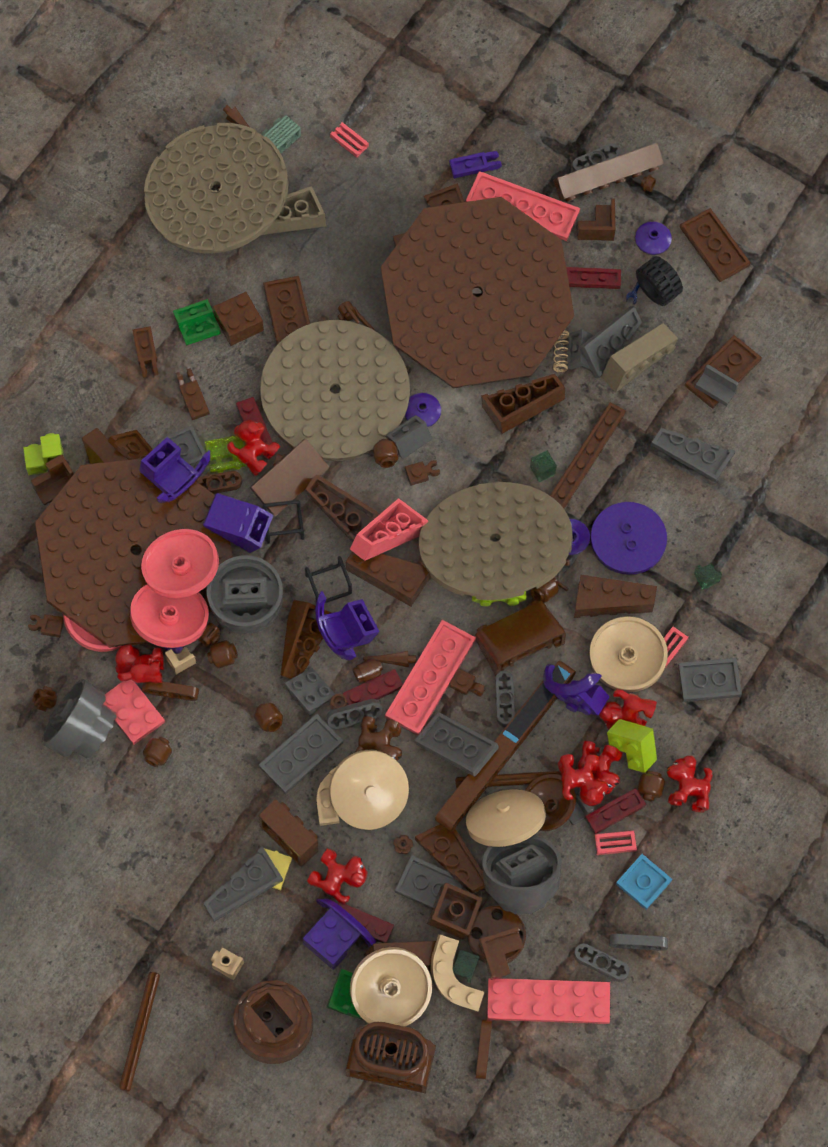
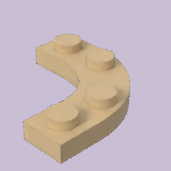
M336 767L329 772L318 788L317 809L320 826L339 823V815L335 812L329 795L330 780Z
M438 934L430 966L431 976L439 993L456 1005L479 1011L484 992L461 984L453 973V959L459 941Z

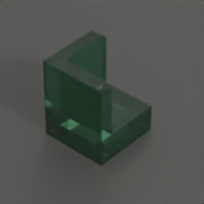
M547 450L531 458L530 468L540 483L556 474L557 465Z
M711 563L704 567H701L700 564L697 565L694 575L704 590L719 583L722 573L721 571L716 572Z
M460 949L453 973L467 978V982L471 983L479 962V956Z

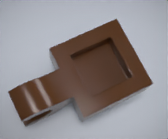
M459 668L449 684L450 688L464 695H467L470 691L481 697L485 691L484 685L475 682V676Z

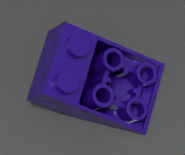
M216 493L203 526L247 552L252 553L261 548L274 515L259 506Z

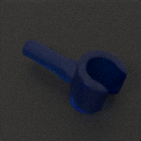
M638 282L633 291L626 295V302L629 297H633V304H636L637 291L640 287Z

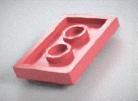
M132 680L121 682L105 694L106 700L103 704L116 712V719L114 721L133 745L165 723L164 718Z

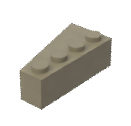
M312 186L288 194L277 219L262 235L325 227V213Z
M664 323L613 354L601 378L615 392L619 391L651 365L658 362L663 356L672 353L676 348L675 344L678 338Z

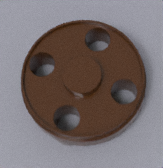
M500 906L484 908L477 913L471 931L467 936L469 948L477 959L485 963L479 945L481 938L519 927V934L522 936L521 940L524 947L526 940L525 926L517 914L505 911ZM496 912L500 913L502 915V918L500 920L493 919L492 914ZM478 931L482 936L479 939H474L471 933ZM523 949L505 954L507 963L515 960Z

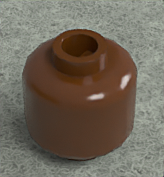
M381 439L374 445L375 462L383 468L394 466L399 459L395 443L389 439Z
M552 578L540 588L534 587L530 589V593L534 600L547 603L557 595L559 591L558 582L555 578Z
M224 640L212 644L207 656L211 664L214 663L217 668H222L234 664L238 654L234 643Z
M263 703L257 707L254 719L263 731L274 732L281 727L283 715L275 704Z
M163 737L150 739L143 750L145 762L154 767L164 765L172 753V748L169 746L170 742Z
M646 771V774L640 776L637 790L644 800L654 801L655 798H660L663 795L665 780L661 777L660 773Z

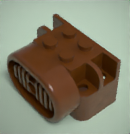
M372 1022L356 1028L345 1073L347 1077L426 1094L436 1045H433L430 1040L425 1039L421 1033L413 1028L387 1022ZM388 1047H394L397 1049V1052L390 1055L385 1050Z

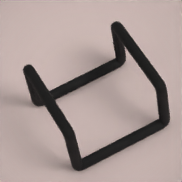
M300 500L266 503L263 505V509L267 511V507L297 504L300 529L269 532L268 528L266 533L268 544L271 542L270 536L300 533L301 539H305Z
M338 556V564L310 573L308 567H305V576L309 578L316 603L319 594L312 576L340 566L348 584V592L327 598L325 603L352 594V583L341 556Z

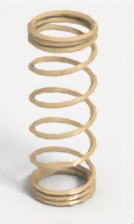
M564 330L563 333L567 334H562L565 335L562 339H567L569 337V332ZM565 340L556 342V343H559V342H567V343H563V345H566V344L569 343L568 341H565ZM566 347L556 348V349L554 350V354H555V351H556V350H559V349H561V348H565V349L568 350V348H566ZM558 361L554 363L553 370L556 372L567 371L568 366L566 364L568 362ZM561 366L565 368L558 370V368L555 367Z

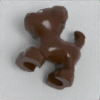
M369 716L363 717L361 721V734L355 752L377 750L388 754L396 761L402 758V750L390 745L391 738L398 737L401 734L402 728L399 722L390 719L386 720L384 728L380 732H375L377 730V725L374 724L375 719Z

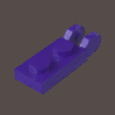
M481 152L450 159L449 165L453 178L477 174L479 171L486 172L502 167L501 161H492L499 157L498 152Z

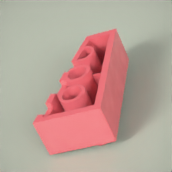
M398 498L356 535L350 550L366 561L419 537L422 526L427 524L428 520Z

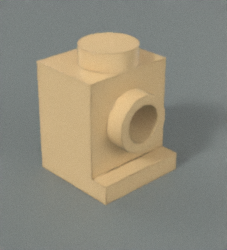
M223 947L220 952L216 950L211 958L213 969L232 980L235 979L244 964L242 957H238ZM228 958L230 961L228 964H224L222 960Z

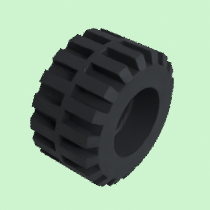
M653 256L636 271V278L643 292L660 306H666L683 292L679 275L667 261L659 256Z

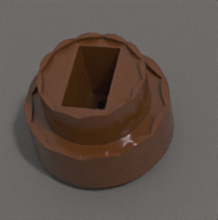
M278 980L257 983L241 996L234 1011L235 1037L242 1050L254 1060L266 1064H280L290 1061L306 1048L312 1036L313 1016L309 1003L300 990L291 984ZM265 1013L271 1014L269 1019H265L263 1016ZM283 1029L284 1032L278 1035L276 1030Z

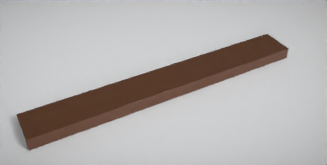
M611 402L550 494L564 509L626 414L624 409Z

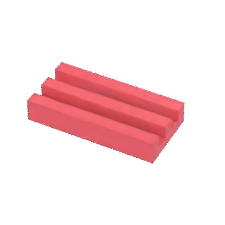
M343 122L339 128L337 127L334 132L330 133L332 139L356 158L369 147V143ZM338 134H340V135H341L343 138H345L350 144L354 145V146H355L357 149H359V150L357 151L356 149H354L351 145H349V144H348L347 142H345L342 138H340V137L338 136Z
M672 627L664 637L665 642H667L673 633L677 634L667 646V652L670 651L680 637L682 640L667 658L666 667L689 638L675 627Z
M634 831L594 835L597 855L636 852L637 850ZM631 837L629 840L600 842V839ZM632 844V846L601 849V847Z

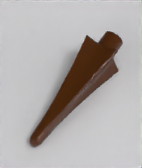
M228 105L223 108V111L227 114L226 119L228 121L249 127L235 106L233 109Z
M408 651L363 657L364 661L374 658L381 663L408 668L409 663H416L417 661L416 655H409Z

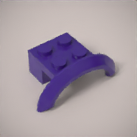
M167 437L141 460L139 471L163 491L157 497V501L159 503L170 502L186 491L203 473L210 462V450L202 456L201 461L194 469L180 457L181 448Z
M321 591L316 603V620L322 637L338 657L344 660H353L357 657L353 647L370 643L380 631L363 599L347 603L341 611L324 615L326 597L323 591Z
M552 664L546 665L543 683L547 690L555 694L558 699L566 704L568 710L572 712L579 711L586 715L600 714L610 697L600 685H596L602 675L589 673L579 681L572 680L570 684H560L553 681L552 673L555 666Z
M330 899L316 900L319 905L329 910L305 935L303 944L332 970L347 956V951L360 936L365 940L369 948L372 944H376V940L369 931L337 903Z

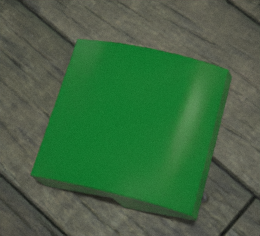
M208 299L173 311L186 346L221 334Z
M340 969L327 1008L364 1020L356 1011L350 996V983L353 973Z

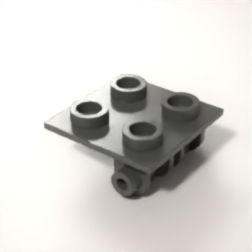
M313 668L284 683L287 693H290L294 701H298L297 704L299 706L302 705L301 707L305 710V713L310 716L316 712L315 709L328 702L335 695Z

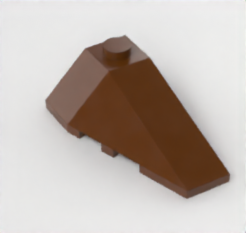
M294 600L288 615L281 676L292 679L305 671L310 663L309 659L314 652L319 650V644L323 640L316 620V606L311 603ZM324 610V615L331 614V612Z

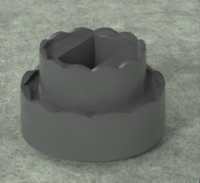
M249 555L236 556L218 566L215 577L207 585V598L212 615L222 627L238 634H252L262 631L276 620L282 608L283 586L278 572L267 561Z
M85 679L79 680L68 691L62 701L57 704L51 714L42 736V745L63 757L70 756L74 751L86 759L90 758L94 752L98 751L100 744L106 740L108 731L112 729L113 721L116 719V712L103 704L106 700L105 693Z
M533 835L523 842L510 846H489L484 853L482 863L485 889L505 911H510L517 915L524 913L532 914L542 909L559 889L561 856L554 845L541 837Z

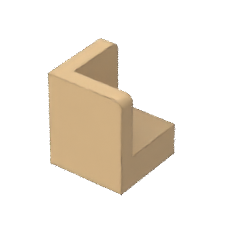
M184 647L182 652L175 654L172 649L165 652L166 660L176 675L196 664L195 656L189 652L187 647Z

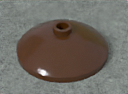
M547 774L540 776L525 789V791L537 795L544 804L546 818L539 831L557 829L570 818L576 805L574 788L570 789L573 800H566L562 794L563 786L560 775Z

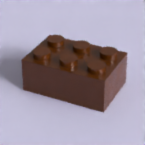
M275 799L258 815L260 827L302 867L318 852V836L311 829L307 830L303 826V821L297 815L293 816L289 812V807L284 802L279 803Z

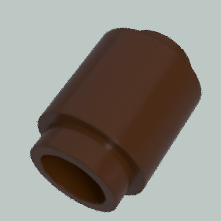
M371 658L356 665L353 673L358 683H365L380 676L383 668L379 660Z

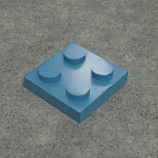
M641 854L616 882V885L647 910L673 879L646 856Z

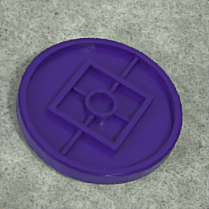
M621 502L611 505L598 515L592 526L591 546L593 552L605 567L614 572L626 575L643 573L653 568L665 552L667 545L665 525L656 512L645 505L635 502Z

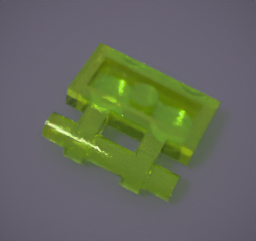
M236 436L205 441L206 451L210 450V461L216 460L217 463L209 465L210 472L218 471V473H221L227 469L235 468V470L241 469L240 467L247 466L241 463L237 456L230 453L227 448L228 443L233 442L236 448L241 449L244 447L243 441ZM233 457V461L222 463L223 458Z

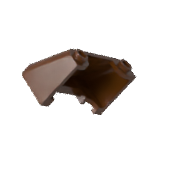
M535 600L529 603L528 607L488 626L482 625L477 629L475 637L477 644L496 676L500 671H504V668L514 666V662L545 647L550 649L552 644H554L555 648L564 645L566 633L544 602Z

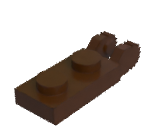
M151 326L132 329L143 378L147 377L145 364L152 363L154 376L158 375L157 357Z
M191 368L187 369V376L191 382L184 384L182 374L177 372L176 377L180 385L179 389L191 419L195 420L209 415V409Z

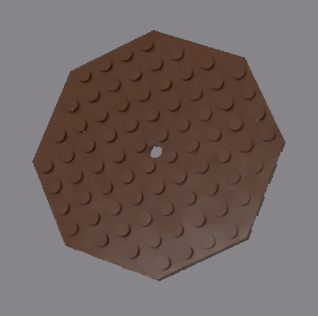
M503 197L424 208L380 268L393 345L453 389L469 385L473 386L495 381L531 377L575 316L562 240ZM474 288H481L483 294L480 297H476L473 295L472 290Z
M143 458L81 465L35 522L46 602L109 648L148 642L134 629L130 619V609L135 594L143 586L147 585L141 569L143 555L150 544L158 537L179 529L196 530L208 536L214 543L219 556V565L233 558L230 541L203 526L215 495L195 481L176 499L170 502L159 503L157 497L163 491L139 471ZM132 547H140L141 553L134 555L130 549ZM206 586L203 590L199 591V593L205 599L210 613L211 610L207 598Z

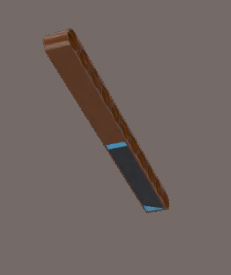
M558 661L552 673L553 681L560 684H569L574 678L576 671L562 661ZM543 681L494 741L499 746L498 750L475 777L471 774L467 775L436 815L435 821L452 832L470 808L476 803L558 699L555 694L546 689Z

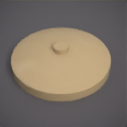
M619 617L605 623L595 633L589 652L590 664L594 673L602 675L599 680L614 690L620 689L625 692H637L652 686L663 674L668 656L666 642L658 629L649 622L636 617Z
M363 750L346 757L333 772L329 786L330 800L339 817L347 824L365 830L378 829L394 821L403 811L409 794L408 779L401 765L388 754L377 750Z
M503 790L487 795L477 801L470 808L466 816V826L471 838L480 844L492 847L510 846L523 842L536 834L544 824L546 813L544 804L537 795L525 790Z
M396 947L382 948L367 955L356 967L350 983L352 1003L358 1014L367 1023L379 1021L407 1026L423 1014L432 994L431 976L422 960L414 953Z

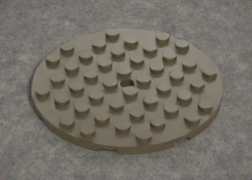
M217 123V125L208 127L203 125L181 134L165 146L166 149L159 157L155 158L148 171L144 186L145 207L153 226L170 243L184 250L196 253H221L237 249L252 242L262 235L277 219L284 206L288 192L287 168L281 153L274 143L266 136L264 137L256 132L255 129L234 123ZM214 185H220V188L218 189L219 191L212 190V187Z
M319 321L295 330L274 348L262 372L260 387L261 403L271 428L291 448L297 446L303 439H307L323 460H351L359 458L368 452H373V447L379 440L387 439L386 435L402 424L410 398L409 376L398 351L378 332L350 321ZM336 385L340 388V392L332 393L330 391L331 387Z
M511 482L479 484L454 493L431 511L426 518L428 523L422 526L419 536L420 557L423 566L430 573L431 578L452 593L464 596V594L476 596V599L479 600L508 599L524 595V591L534 587L540 588L561 571L566 564L569 552L571 553L573 544L571 522L564 508L553 497L539 489ZM495 537H496L497 539H500L499 541H496V542L491 541V540L495 539Z

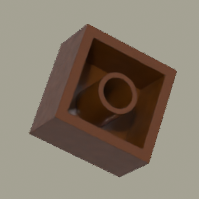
M247 292L213 306L214 317L230 346L264 331L263 320Z
M445 882L440 887L427 924L465 939L471 931L482 898Z

